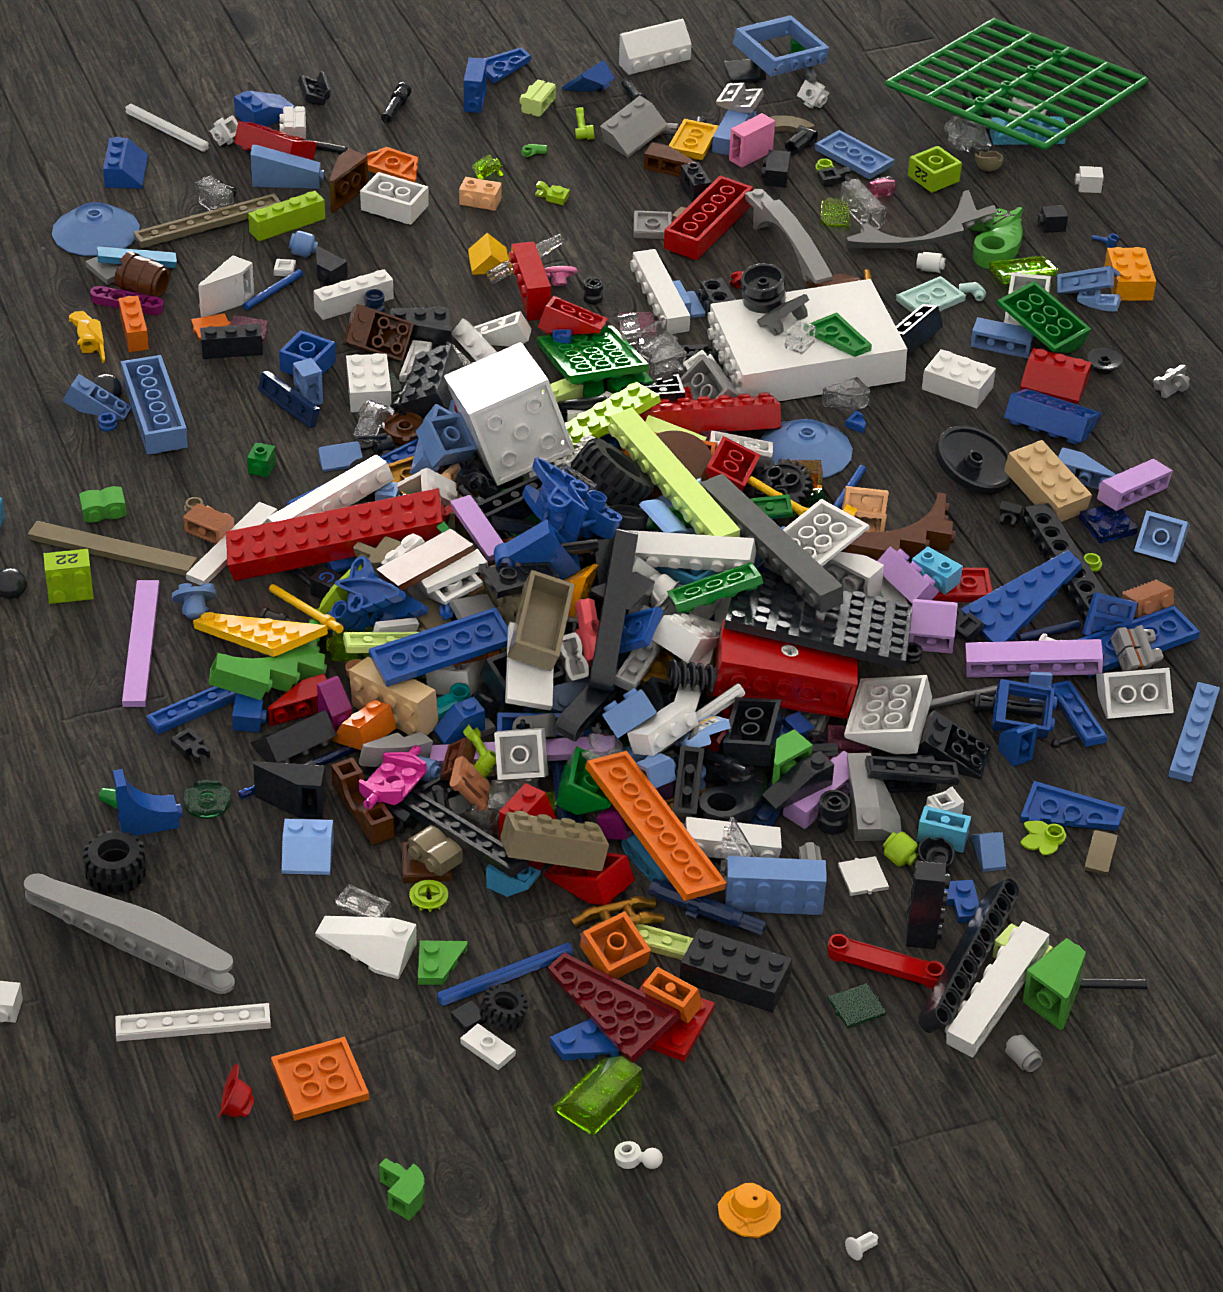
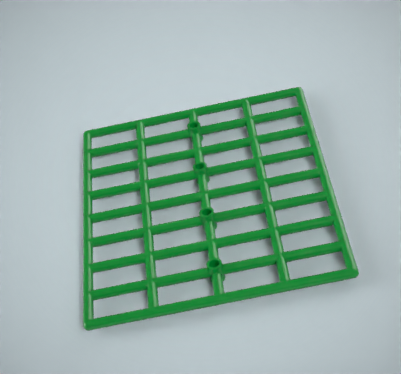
M993 18L886 80L885 86L1042 150H1047L1147 84L1149 78ZM997 26L1023 37L1018 40L990 28ZM983 33L1010 45L1004 47L977 35ZM1033 40L1056 50L1049 52L1027 42ZM972 41L995 50L997 53L992 55L964 43ZM957 48L985 60L977 62L954 53L952 50ZM1022 48L1048 60L1042 62L1014 50ZM1007 55L1030 65L1025 68L1002 59V57ZM1072 55L1099 67L1093 69L1065 57ZM945 56L972 68L964 70L938 58ZM930 63L959 76L951 78L924 66ZM995 63L1023 75L1018 78L992 68L989 65ZM1063 64L1086 73V75L1081 77L1058 67ZM1108 69L1134 79L1137 82L1131 84L1103 72ZM1046 70L1074 82L1068 85L1040 74V72ZM983 71L1005 81H1002L1000 84L976 73ZM919 72L945 84L937 86L911 74ZM1096 77L1122 87L1125 90L1119 92L1091 81V79ZM903 79L932 92L926 95L897 82ZM970 79L997 91L991 94L963 81ZM1035 80L1059 88L1061 91L1056 93L1033 83ZM1084 85L1113 98L1107 100L1081 90L1079 87ZM1021 86L1046 96L1048 99L1042 101L1014 88ZM956 87L964 91H970L979 97L972 100L949 89ZM1071 93L1101 106L1094 108L1068 98L1066 95ZM943 95L970 106V108L963 110L938 100L936 97ZM1012 96L1036 107L1029 109L1006 99ZM1058 101L1088 114L1083 117L1052 104ZM994 102L1023 115L1017 118L987 105ZM1045 109L1073 120L1075 123L1069 125L1040 112ZM983 112L1010 123L1003 126L978 115H983ZM1034 118L1062 131L1057 134L1027 122V120ZM1020 126L1047 137L1049 140L1042 142L1013 129Z

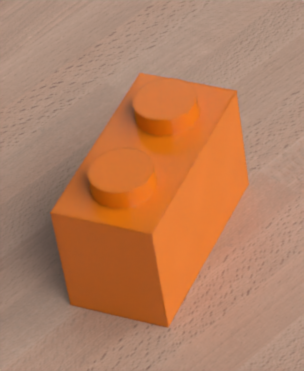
M656 967L643 984L646 994L680 1011V1019L686 1023L690 1022L703 1005L698 988L659 967Z

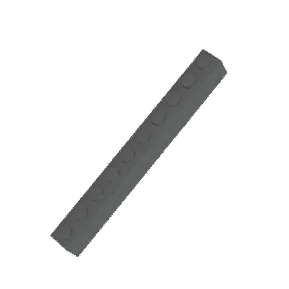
M720 474L700 483L738 526L740 537L754 538L756 550L760 558L765 560L775 572L777 571L786 583L795 588L796 592L802 595L810 606L823 613L844 603L843 585L728 478Z

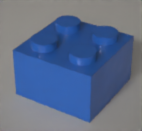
M300 330L279 351L280 371L293 375V363L312 358L321 369L323 375L336 362L335 342Z

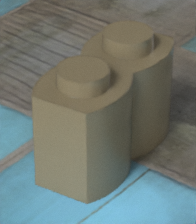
M433 825L426 827L409 838L408 850L411 857L425 863L426 868L430 872L442 876L463 862L462 848Z

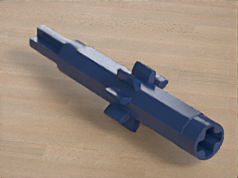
M656 878L650 884L649 895L687 909L685 913L687 916L698 919L701 914L761 936L766 929V921L707 898L706 895L684 901L672 884Z

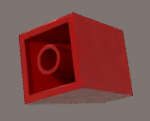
M527 783L518 790L499 811V841L501 842L500 837L507 812L523 811L531 816L544 814L552 819H556L546 792ZM529 861V866L540 870L546 864Z

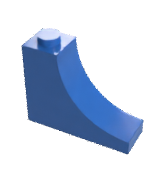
M123 769L113 770L118 820L122 833L129 832L132 833V836L179 828V818H182L183 814L181 804H176L174 795L161 796L141 792L126 780Z

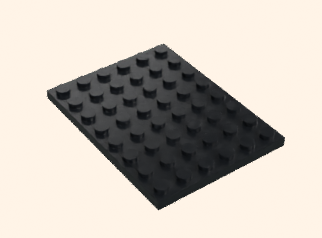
M758 571L762 576L764 584L758 585V588L751 591L744 590L738 592L737 595L731 597L724 624L726 629L904 669L912 617V606L906 602H893L881 596L871 597L859 591L849 592L843 590L844 603L820 613L815 607L810 606L808 601L796 592L795 588L786 583L782 576L772 571Z

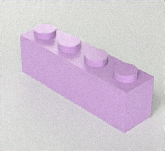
M1151 459L1103 480L1098 488L1097 499L1117 511L1166 489L1173 470L1157 460Z
M843 751L837 757H833L830 760L834 763L832 785L783 809V816L806 829L817 820L819 799L824 792L838 790L848 794L850 787L847 752Z

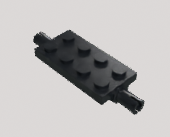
M475 453L467 460L454 481L459 483V486L462 484L467 490L471 491L474 489L473 492L478 491L481 496L486 498L496 495L503 486V484L496 485L481 459Z

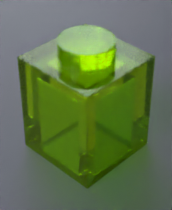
M343 630L341 633L333 631L332 637L327 639V651H330L331 661L348 662L359 658V653H346L343 635L344 632L360 631Z

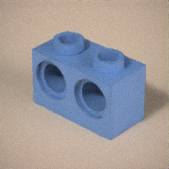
M312 358L293 363L294 390L316 406L323 404L321 369Z

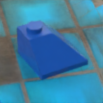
M602 60L561 88L568 91L594 92L600 88L603 91L611 85L609 82L615 77L605 61Z

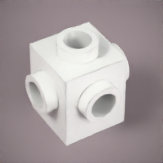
M805 80L797 96L805 101L804 104L812 109L814 106L821 109L827 101L829 92L824 90L825 86L816 81L814 84Z
M233 115L225 120L222 117L213 123L215 127L210 130V133L219 146L224 143L229 145L234 142L238 122Z

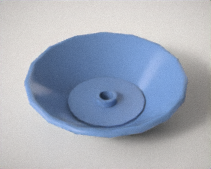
M91 202L62 215L53 225L52 237L59 247L69 253L81 256H97V247L125 249L131 246L135 241L133 232L139 231L140 225L135 216L124 209L100 202Z
M812 419L782 422L781 428L768 429L760 438L763 441L773 442L771 460L775 464L778 463L780 458L783 463L788 458L791 463L797 460L799 465L804 464L805 469H808L812 480L828 478L843 471L852 458L853 448L847 436L833 426Z

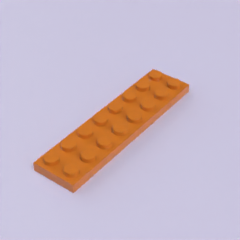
M627 751L587 761L585 766L587 771L684 901L725 890L727 882Z

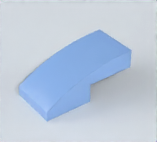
M1100 289L1079 292L1077 301L1091 308L1117 312L1121 298L1120 294H1101Z

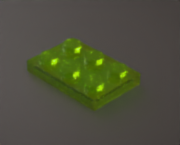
M1045 256L989 262V270L1005 284H1010L1012 272L1051 277L1057 276V268Z

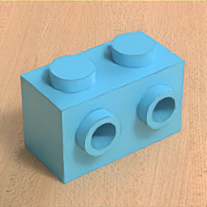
M926 547L912 559L923 569L920 573L923 576L928 574L936 582L934 586L944 595L961 582L963 566L930 547Z
M924 806L919 821L917 842H921L928 836L932 839L943 837L944 840L952 844L955 851L963 853L969 835L971 816Z

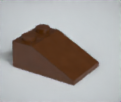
M348 149L338 156L329 180L332 213L358 196L362 188L368 183V156L352 149Z

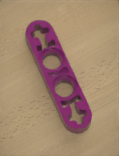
M96 286L90 290L91 301L98 305L119 309V299L116 298L138 296L143 314L159 315L164 310L163 300L158 297L104 286Z

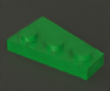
M837 312L806 324L803 327L804 333L853 357L867 353L872 349V344Z

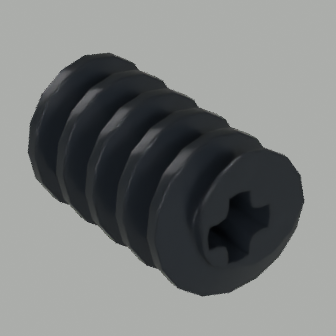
M671 659L668 664L666 683L668 685L669 682H672L673 689H676L678 683H681L682 690H685L687 684H690L691 691H694L696 685H699L700 692H703L705 686H708L709 693H712L716 684L717 669L716 667L713 669L712 664H707L704 668L703 663H698L695 667L694 662H689L686 666V662L680 660L677 665V661Z

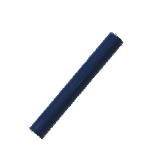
M1076 619L1020 633L1017 635L1018 641H1028L1040 638L1042 634H1047L1048 636L1080 628V621Z

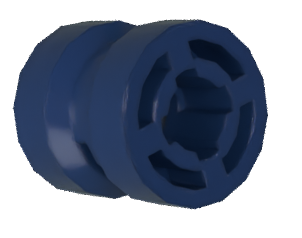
M378 289L368 290L365 293V307L384 313V292Z

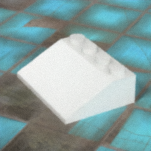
M821 499L784 528L783 531L821 566H824L867 531L869 525ZM763 560L764 567L775 572L771 568V566L765 560Z
M927 675L860 679L845 729V738L892 754L908 755L917 753L932 700Z

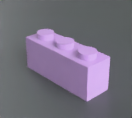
M890 546L877 561L884 565L883 576L911 603H913V599L932 600L939 592L934 586L936 582L928 574L923 576L920 573L923 569L914 561L910 563L908 561L909 556L903 550L899 549L896 551Z

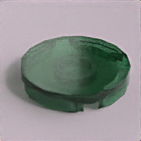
M216 780L198 781L190 789L188 787L183 796L186 811L190 815L202 819L216 818L224 814L231 804L229 788L227 786L225 788L221 782Z

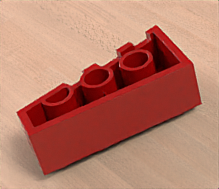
M239 121L234 143L240 145L243 150L251 151L252 145H259L310 160L314 159L317 144L315 141H303L302 137L286 135L285 132L271 130V128L259 124Z
M535 242L511 244V252L508 253L509 263L512 264L513 274L516 276L527 321L541 320L544 309L551 300V285Z

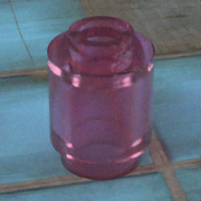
M890 176L872 179L871 182L867 183V191L870 197L874 196L877 198L893 195L894 190H896L895 180Z

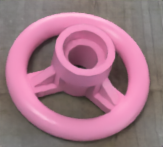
M571 266L544 268L547 277L552 278V286L567 285V277L578 273L577 268Z

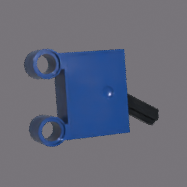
M546 519L509 542L498 544L494 548L496 567H499V563H508V566H516V562L520 565L531 562H550L558 573L559 579L564 580L581 570L577 554L597 552L599 545L596 539L566 542Z

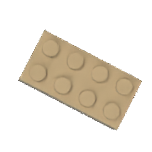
M1043 440L1009 452L1004 471L1035 505L1049 503L1060 522L1087 512L1092 494Z
M366 657L349 669L353 707L361 710L367 703L373 700L390 704L397 729L408 735L423 732L427 736L439 723L435 689L413 678L386 687L370 657Z

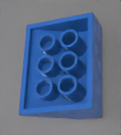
M1024 389L1010 395L1004 418L1010 419L1009 422L1012 424L1021 425L1022 423L1028 425L1030 430L1040 432L1041 429L1047 431V435L1059 438V436L1067 438L1066 441L1078 444L1087 439L1101 418L1102 413L1030 389Z

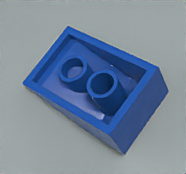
M245 91L234 96L235 116L243 122H252L265 127L280 122V114H283L284 107L295 108L293 104L279 94Z

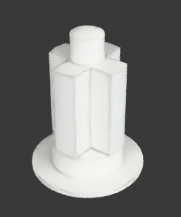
M869 1232L857 1239L847 1238L845 1247L850 1257L854 1260L862 1259L863 1252L877 1245L878 1236Z

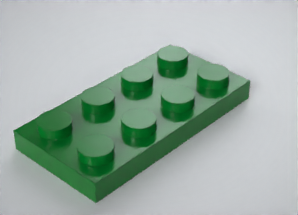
M750 562L667 591L678 613H688L697 606L711 605L720 598L734 597L738 592L754 590L758 588V585L764 583L761 574L753 563Z

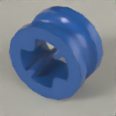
M112 412L101 413L98 416L99 429L102 431H113L116 429V415Z

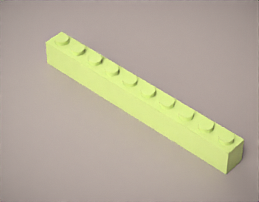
M632 407L610 415V425L608 426L610 435L619 441L620 446L630 454L631 459L639 464L642 472L651 478L652 483L659 487L663 496L667 497L672 502L673 507L683 515L684 520L692 525L697 535L740 537L738 526Z

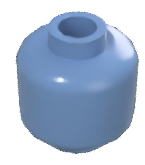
M297 231L291 235L288 248L291 249L293 255L309 258L311 253L316 252L318 242H315L313 234Z

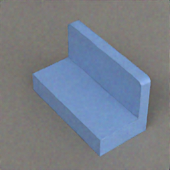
M680 280L672 281L690 314V318L705 316V310L694 291L686 292Z

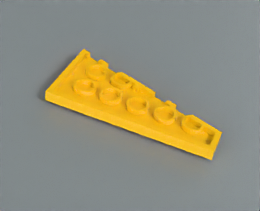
M213 612L204 613L200 618L193 620L194 629L272 657L328 634L327 625L216 614Z

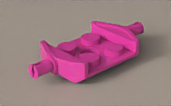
M414 745L407 753H384L383 763L366 782L361 779L359 780V791L364 798H367L363 802L365 808L368 809L369 807V809H372L376 802L396 805L406 797L427 773L426 762L417 757L422 752L420 746L417 745L416 747Z

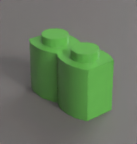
M113 486L101 491L88 490L79 494L84 522H99L105 518L119 519L127 515L122 487Z

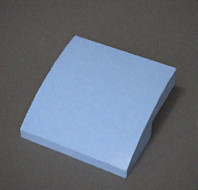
M646 500L639 504L664 533L691 534L664 502L660 500Z

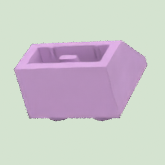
M913 599L908 642L918 643L921 645L922 651L952 654L958 603Z

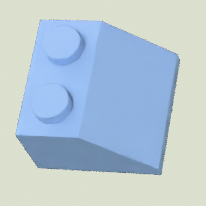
M1146 510L1134 552L1176 563L1184 546L1190 526L1189 523Z
M285 819L282 840V874L330 875L334 843L333 820Z

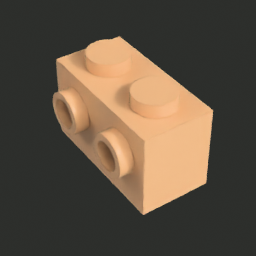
M465 177L459 188V205L496 211L502 199V183Z

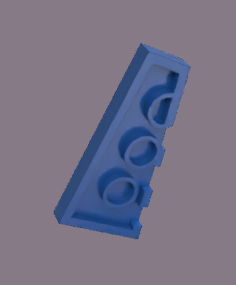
M1034 781L1020 816V822L1043 821L1048 825L1058 824L1060 826L1118 831L1125 807Z

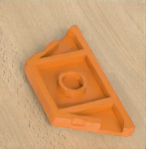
M389 147L367 153L368 171L375 174L380 172L416 183L418 157Z

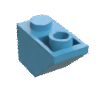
M489 864L486 867V888L508 897L528 890L541 875V871L529 866L513 877H509Z

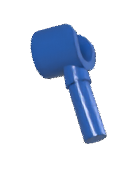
M1113 233L1108 238L1092 235V239L1106 243L1107 247L1113 248L1118 243L1119 236Z

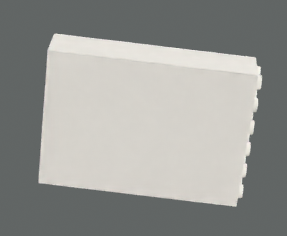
M871 279L786 292L785 302L807 294L809 301L804 305L807 308L808 317L799 321L790 312L780 318L783 323L784 332L776 336L769 331L767 325L760 327L757 323V319L767 313L750 311L744 306L742 299L711 304V310L708 312L710 328L707 330L708 338L713 341V347L718 352L719 363L723 364L724 373L729 377V380L739 394L758 396V393L767 392L778 401H785L905 381L907 347ZM837 312L872 344V349L867 353L853 357L804 333L803 327L806 324Z

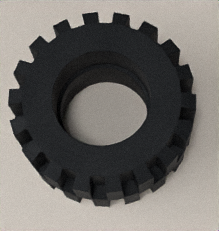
M120 830L116 832L106 831V834L100 833L97 835V838H92L89 840V844H86L85 852H83L85 876L88 884L94 886V890H102L104 894L111 892L115 895L118 892H129V889L134 890L138 887L137 883L141 884L144 881L147 873L145 849L142 841H139L137 836H132V833L129 832L122 833Z

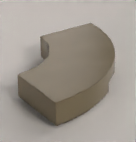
M770 117L775 120L774 132L787 131L795 133L800 125L815 130L814 124L798 117Z

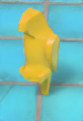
M84 311L70 314L69 322H72L77 327V334L80 338L77 345H80L82 353L97 351L100 354L102 363H105L104 341L100 321L90 318Z

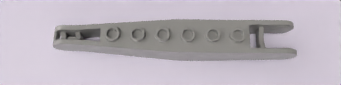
M32 874L24 880L26 900L30 904L59 917L64 922L72 924L131 955L212 992L226 994L233 990L235 979L233 975L228 973L233 967L232 956L162 915L131 903L52 879L43 874Z

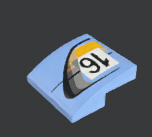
M715 715L698 720L699 725L674 741V745L678 747H703L711 744L710 734L731 728L729 719Z

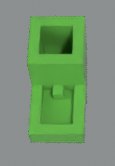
M385 1158L379 1165V1178L381 1183L390 1187L387 1192L388 1209L410 1221L424 1203L423 1173L415 1164H412L408 1170H405L402 1165L393 1163Z

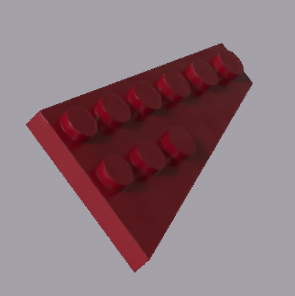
M566 953L560 955L548 966L549 975L631 1064L681 1018L678 1009Z

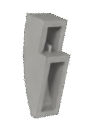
M397 732L363 744L358 764L361 766L380 767L383 763L384 753H407L414 745L416 747L418 745L422 749L419 756L429 758L433 741L423 732L406 737Z

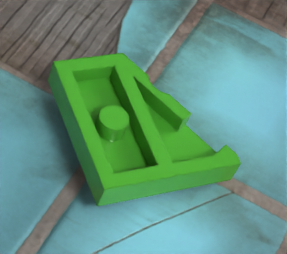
M420 941L418 985H443L448 979L449 973L458 965V959L462 953L467 952L468 941Z

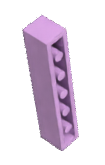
M1101 639L966 643L967 678L1029 676L1030 672H1050L1052 675L1102 674L1103 654Z

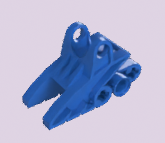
M536 457L532 468L543 484L540 491L530 485L525 486L522 495L541 522L547 519L566 542H576L579 535L591 538L594 534H597L605 539L614 538L616 528L619 529L622 516L605 506L607 501L606 495L596 490L588 492L587 484L579 479L576 480L574 476L563 472V470L551 465L544 459Z
M360 556L352 563L349 578L335 581V585L348 592L346 602L342 600L336 602L331 611L326 613L334 617L336 622L341 624L344 629L341 633L333 630L327 631L340 639L343 638L344 632H373L376 622L414 618V616L419 617L428 613V607L416 599L405 595V592L383 580L375 573L371 561L364 556ZM364 562V567L358 571L360 564ZM368 612H373L371 617L368 616Z

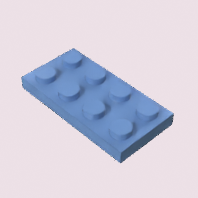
M840 130L815 143L816 151L845 167H849L852 171L869 180L894 166L893 158Z

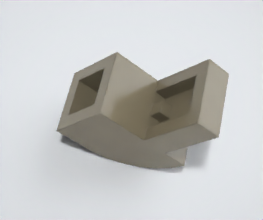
M385 536L377 548L357 542L353 549L357 558L360 556L368 558L375 573H377L376 569L382 566L381 562L385 559L386 554L391 550H395L401 542Z

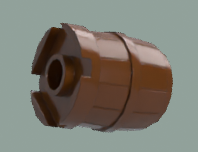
M126 252L119 261L123 263L121 268L116 269L115 285L122 290H129L134 293L158 298L162 297L170 281V271L167 267L153 259L142 257L138 253Z

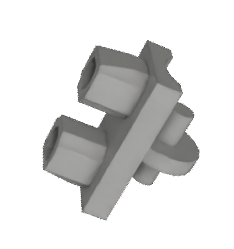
M1180 365L1175 369L1170 368L1166 371L1165 376L1156 377L1153 380L1154 389L1161 391L1162 398H1168L1177 391L1182 392L1189 388L1190 379L1185 375L1186 365Z

